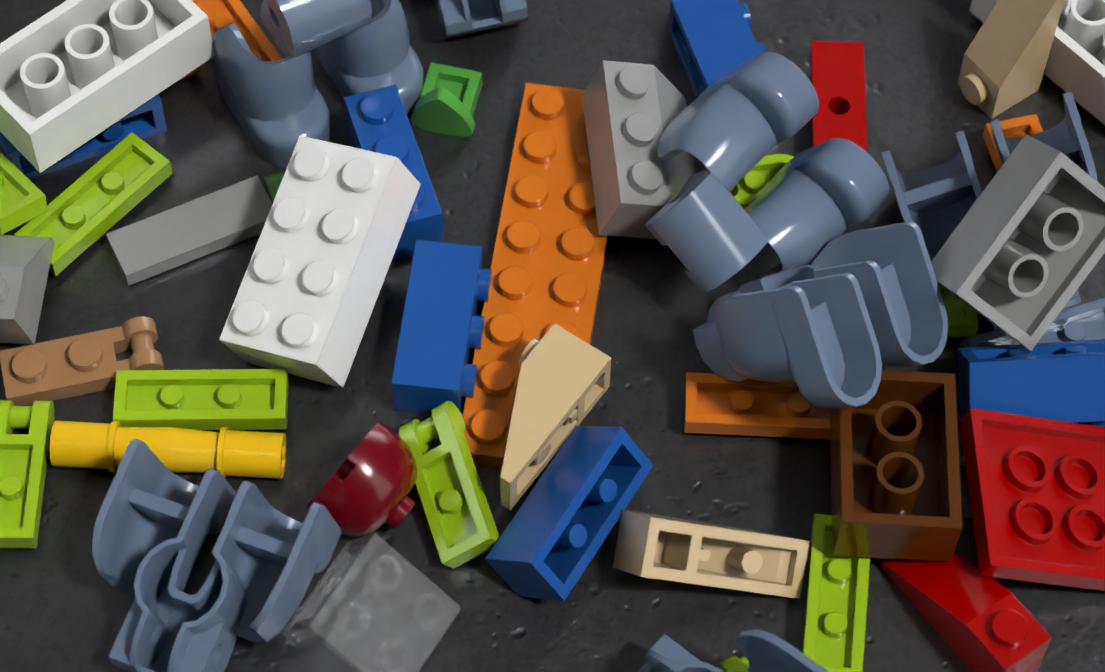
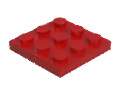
M970 408L960 418L980 576L1105 591V427Z

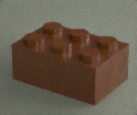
M882 370L877 392L867 404L830 410L833 555L950 562L962 531L955 374Z

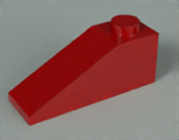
M956 552L953 553L950 562L887 558L881 563L882 570L971 672H1033L1040 667L1052 637L1012 592L991 577L980 576L979 569Z

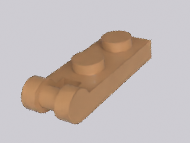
M145 316L134 317L119 327L1 350L0 364L6 399L13 400L14 406H31L35 400L55 401L113 389L116 383V370H165L162 355L154 348V343L158 339L155 321ZM132 350V355L129 359L117 361L116 353Z

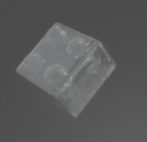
M374 533L345 544L282 634L298 648L319 643L325 644L357 672H419L460 612V606Z

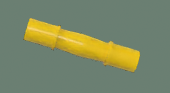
M57 420L54 421L51 430L50 461L52 466L108 469L109 472L116 473L130 441L135 438L145 442L172 473H206L208 469L219 471L224 478L226 476L283 479L285 472V433L229 430L228 427H221L220 432L177 427H121L120 421L93 423Z

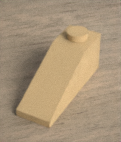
M998 0L964 54L958 85L965 98L971 104L978 105L991 119L1039 90L1064 0Z
M555 323L542 339L538 337L532 339L525 347L519 359L520 373L500 477L501 505L509 510L514 507L562 447L575 426H579L610 387L611 357Z
M622 509L613 568L646 578L800 599L810 541Z

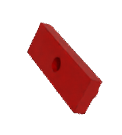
M811 41L810 82L814 86L819 99V111L811 119V147L832 138H843L854 142L867 151L864 43Z

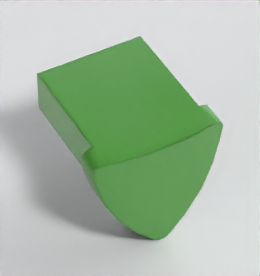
M431 62L420 98L415 104L410 118L411 124L439 134L461 137L471 136L475 127L473 114L482 88V72Z

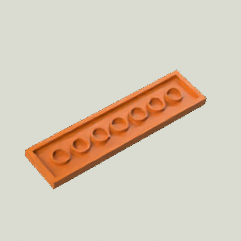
M533 83L525 84L490 268L492 269L489 298L488 302H484L481 315L485 316L481 349H475L472 364H477L478 367L473 398L466 397L462 415L465 422V430L463 432L475 465L502 468L520 373L519 359L528 343L535 337L542 339L555 323L591 345L609 236L599 235L582 100L584 90ZM554 457L550 460V462H549V463L546 465V467L542 470L541 474H543V473L545 472V470L547 469V467L549 466V464L552 462V460L554 459Z

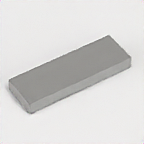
M256 175L106 234V237L125 281L130 286L261 234L272 207V202L260 178Z

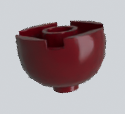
M378 421L305 508L309 510L315 502L324 505L341 528L342 534L352 537L370 535L384 523L394 530L416 504L407 496L417 479L416 461L410 447L395 431Z

